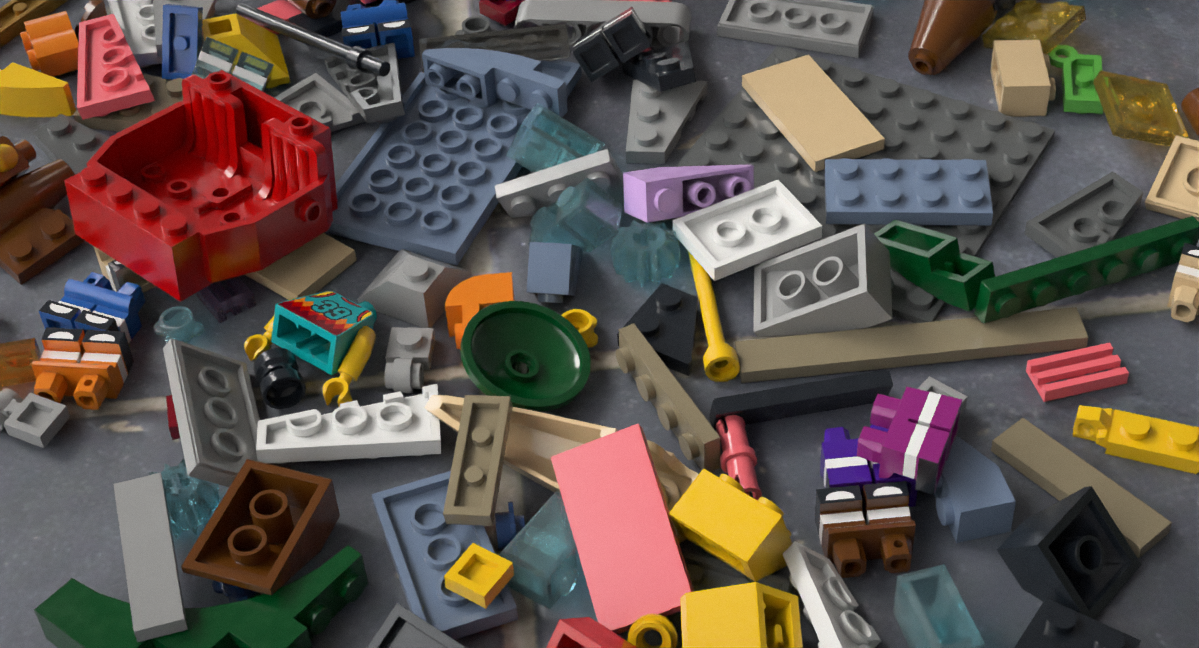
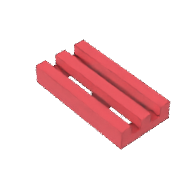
M1110 342L1028 360L1026 372L1043 402L1127 384L1129 376L1126 367L1120 368L1121 359L1119 356L1112 355L1114 348ZM1103 370H1108V371L1099 372V373L1090 374V375H1086V376H1085V374L1094 373V372L1103 371ZM1062 379H1067V380H1063V381H1059V382H1054V383L1046 384V383L1053 382V381H1058V380H1062Z

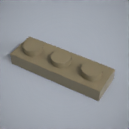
M465 395L443 511L446 524L493 526L513 409L510 396Z

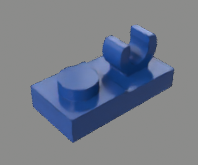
M175 4L163 5L162 79H185L193 74L202 78V71L196 68L198 57L203 47V7Z

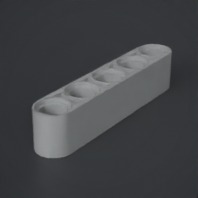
M525 0L519 6L513 33L515 38L524 45L573 47L578 39L630 7H633L652 37L649 39L651 42L650 47L656 50L688 41L692 14L686 5L678 2Z

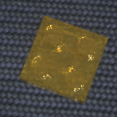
M1036 0L1019 1L982 35L984 48L993 49L994 41L1040 40L1043 54H1049L1086 20L1084 6L1069 5L1067 2L1039 3Z
M1100 70L1093 83L1114 136L1170 147L1176 135L1189 138L1167 84Z

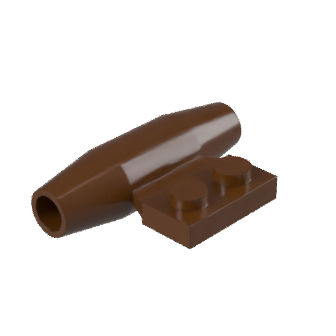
M57 159L23 174L0 188V267L20 285L85 241L75 234L73 221L60 209L53 210L67 195L64 180L75 175L70 166L62 159Z

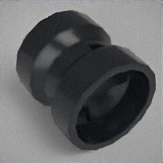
M272 348L264 351L256 358L253 370L260 384V391L266 405L275 409H285L296 405L303 399L306 394V385L299 372V366L293 352L285 348Z

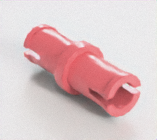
M737 415L726 416L725 421L728 430L725 429L723 420L720 419L716 424L723 452L720 456L721 468L744 488V493L750 496L749 491H751L753 498L758 501L762 497V492L759 488L755 472L757 456L755 450L749 446L745 421Z

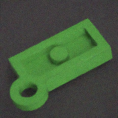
M1069 45L1052 46L1048 50L1050 64L1054 67L1062 68L1063 112L1103 114L1105 98L1101 55L1078 54L1077 50ZM1058 55H1065L1067 58H1061Z

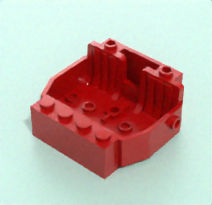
M223 70L210 73L204 79L195 74L183 79V101L177 102L109 137L86 163V168L64 180L75 234L180 302L213 282L263 270L328 231L333 222V211L338 209L330 127Z

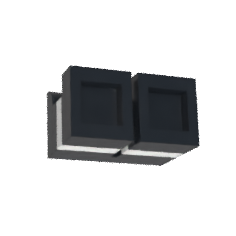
M630 7L578 39L571 52L589 80L593 82L619 66L620 60L624 63L651 46L649 39L652 37L634 8Z

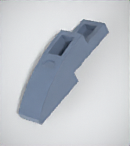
M471 48L428 49L422 53L425 81L428 85L487 106L495 98H499L559 120L568 112L566 81L542 73L541 61L506 52Z

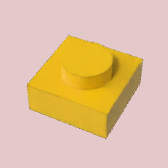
M472 543L444 575L446 589L486 609L514 576L513 562Z

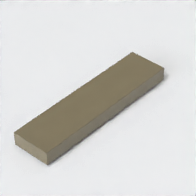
M1021 418L992 440L991 452L1059 501L1084 487L1092 486L1137 558H1140L1169 534L1172 524L1170 520L1025 418Z

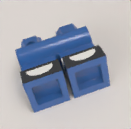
M383 0L380 6L365 8L361 4L348 5L346 11L341 12L344 45L349 47L359 46L367 49L376 47L377 43L381 45L395 43L398 59L415 57L412 28L407 17L405 3H399L398 0Z
M91 272L83 282L69 278L64 288L65 296L59 302L48 300L39 310L45 329L46 327L83 329L85 334L87 330L125 332L129 344L142 327L138 312L144 305L145 298L140 285L126 282L116 292L113 291L109 279L104 275Z

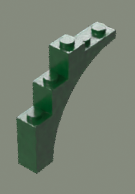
M348 545L322 566L279 588L273 595L262 594L248 600L212 607L185 608L188 630L137 642L134 634L130 603L100 594L73 578L35 608L34 611L46 639L58 648H313L310 639L324 631L331 619L349 602L355 601L362 594L364 588L368 585V579L362 554Z

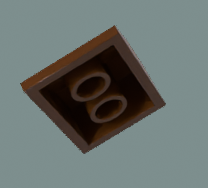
M246 459L181 565L183 573L273 595L322 550L338 521L340 513L332 479Z

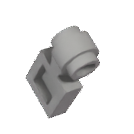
M391 328L385 357V386L387 389H393L394 392L401 391L402 393H413L414 389H422L424 370H430L435 345L434 328Z
M3 388L0 391V431L5 428L8 435L45 448L70 418L66 405L31 392L23 400L18 393L9 388Z

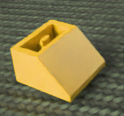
M703 468L669 512L678 533L755 582L786 567L787 564L783 553L793 543L790 538L791 532L787 529L783 519V511L767 498L760 497L757 501L744 493V488L732 477L726 474H721L720 477H717Z
M758 582L688 592L680 598L682 648H803L799 602L796 595Z

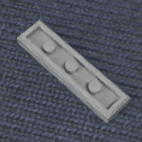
M161 473L113 484L133 630L137 642L188 630L165 486Z

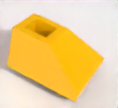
M236 13L203 20L202 32L204 41L206 40L207 53L267 78L273 67L271 79L266 88H274L281 84L291 83L276 34Z

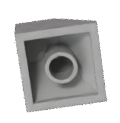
M401 249L357 300L358 303L363 301L371 303L377 312L422 328H431L445 311V302L450 291L460 282L471 278L472 275L471 271Z

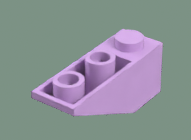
M749 164L657 167L623 173L624 212L647 223L683 217L754 189V166Z

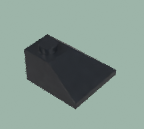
M1092 486L1084 487L1024 520L997 549L1023 590L1043 602L1045 598H1048L1092 619L1099 615L1142 565Z

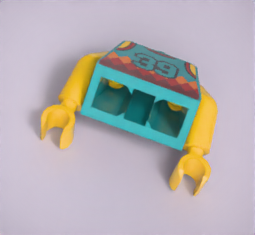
M324 291L300 298H292L275 305L274 316L264 326L266 332L263 335L256 334L247 338L244 349L249 360L252 361L256 360L264 351L272 349L270 345L274 343L281 348L290 350L294 355L330 375L338 372L340 374L338 378H332L324 383L323 396L328 406L332 398L339 395L338 406L340 407V404L352 401L349 385L352 380H358L372 353L376 341L373 326L377 319V313L371 303L363 301L357 304L334 291Z

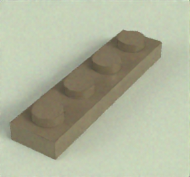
M633 323L618 329L619 348L616 349V359L621 370L625 374L630 373L643 400L646 402L651 401L657 409L662 426L667 431L672 430L676 435L684 456L688 460L693 459L701 471L703 468L709 472L720 468V436L636 325Z

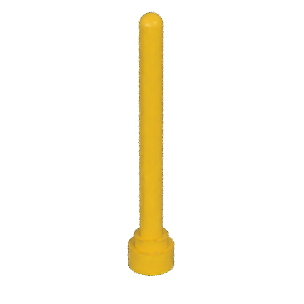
M688 251L709 346L703 355L705 373L714 382L729 381L736 377L740 371L737 352L733 347L725 343L711 277Z

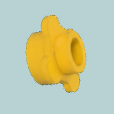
M572 309L561 315L579 331L588 348L598 343V335L594 333L597 319L581 309Z

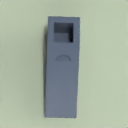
M956 436L934 493L937 515L941 524L949 526L956 543L1011 532L1016 500L999 466Z

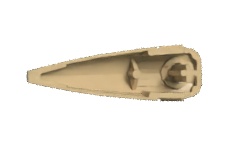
M432 395L424 408L458 433L464 398L449 395ZM513 407L503 464L562 496L551 457L618 430L616 428ZM647 440L670 512L699 474L680 462L674 453L665 451L658 444ZM673 523L678 542L681 543L686 538L678 533Z

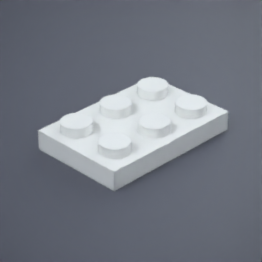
M779 180L672 220L673 234L714 281L822 238V225Z

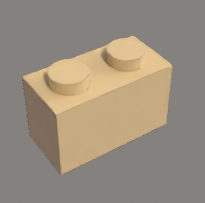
M1040 40L994 41L990 72L998 110L1004 115L1011 117L1046 116L1048 101L1055 99V79L1049 78V55H1043Z

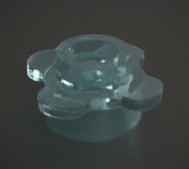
M176 306L165 310L160 315L159 321L154 325V332L156 335H162L166 339V344L170 339L187 343L193 337L200 336L204 332V326L201 322L194 320L190 309Z

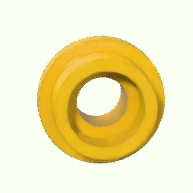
M646 614L639 617L632 624L628 632L627 641L637 648H677L678 634L675 626L668 618L659 614ZM649 630L658 631L662 636V643L658 646H651L645 641L644 634Z

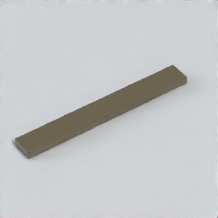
M1077 307L1022 312L985 324L978 317L735 341V350L740 364L739 374L741 383L1082 349L1087 348L1089 337Z

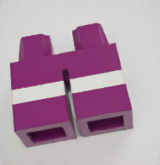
M906 387L902 399L877 394L871 411L870 424L889 430L885 432L864 426L858 439L857 457L879 463V478H889L893 473L916 480V490L934 495L958 433L963 399Z

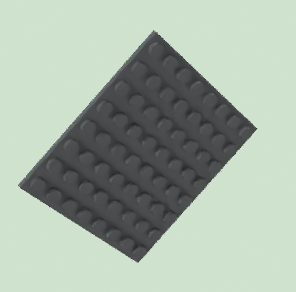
M777 45L757 70L807 54ZM810 56L885 138L883 150L857 159L986 160L993 209L991 225H916L957 237L960 252L977 257L1053 139L1055 130L1040 126L1034 122H1027L1007 116L998 111H991L971 105L962 100H955L935 94L926 89L902 84L893 79L866 73L857 68L833 63L824 58ZM743 87L675 166L751 164L754 166V189L779 180L822 225V238L801 247L862 225L826 224L824 170L813 171ZM633 216V223L677 238L673 234L672 221L677 218L647 223ZM866 224L873 233L886 226ZM890 266L892 315L913 323L936 321L946 302L916 286Z

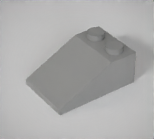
M865 223L754 265L753 332L758 337L805 335L864 329L893 319L890 252Z

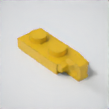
M1079 405L1073 427V437L1095 441L1096 444L1106 448L1105 454L1193 474L1199 473V427L1116 409L1113 410L1112 408L1103 409Z

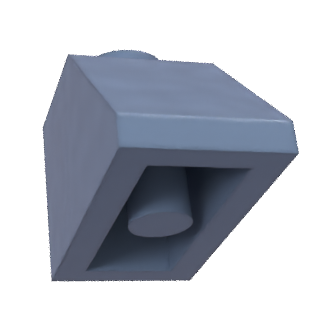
M530 242L527 292L537 293L538 302L563 303V295L574 296L583 248L573 244Z

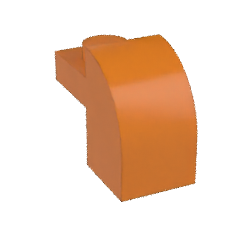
M512 272L477 275L460 282L450 291L446 298L445 311L449 337H455L457 349H460L461 339L468 322L477 312L495 303L515 301Z

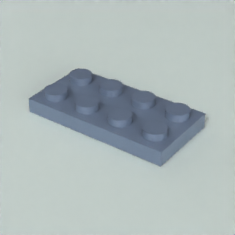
M825 159L826 224L865 223L887 225L893 220L913 225L992 224L993 209L986 160Z
M451 471L371 495L374 509L410 611L455 640L518 620V612L508 584L505 585L486 609L446 589L444 575L472 543L495 553L484 526L446 524L443 511Z

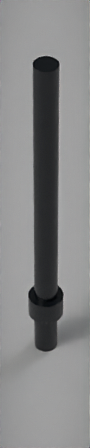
M240 3L236 8V14L247 20L347 61L348 66L361 72L368 70L383 77L387 76L390 72L391 67L388 62L374 57L369 50L362 47H349L245 3Z

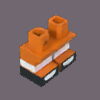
M46 327L41 339L44 346L40 361H33L31 364L37 379L34 393L61 403L63 396H74L78 406L91 410H98L105 398L117 399L134 363L125 332L87 330L85 334L83 329Z

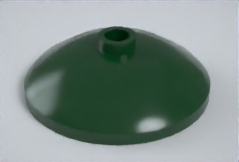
M504 301L489 305L471 318L461 339V360L472 382L487 396H510L512 405L516 408L537 412L561 408L569 404L581 393L590 374V353L579 331L560 314L535 303Z

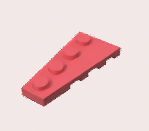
M110 14L80 22L77 110L82 120L92 117H103L111 112L155 101L115 15Z

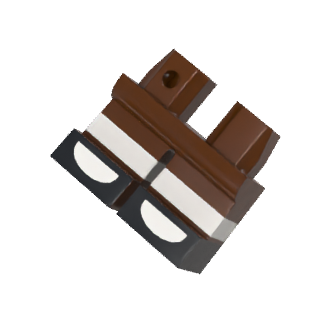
M906 481L864 485L863 499L859 485L816 489L815 523L823 553L826 558L835 563L842 578L859 577L866 572V560L882 559L885 570L890 573L908 572L910 570L916 524L914 520H911L908 505L909 491Z

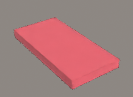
M639 423L552 456L551 461L598 623L615 634H620L628 631L635 620L643 615L659 614L666 617L680 612V598L685 593L694 592L648 443L643 428Z

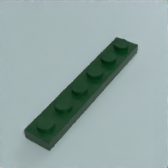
M1193 216L983 280L981 281L974 314L985 324L1178 263L1185 243L1197 246L1199 222Z

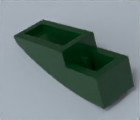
M893 220L874 233L889 250L890 266L927 293L968 312L976 307L981 281L995 277L993 262L961 253L957 237L899 220Z

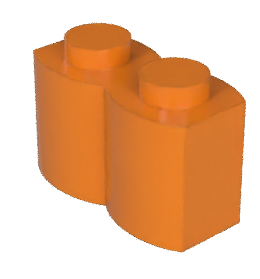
M66 11L24 22L26 31L21 32L20 36L33 70H40L41 73L52 77L78 70L79 42Z

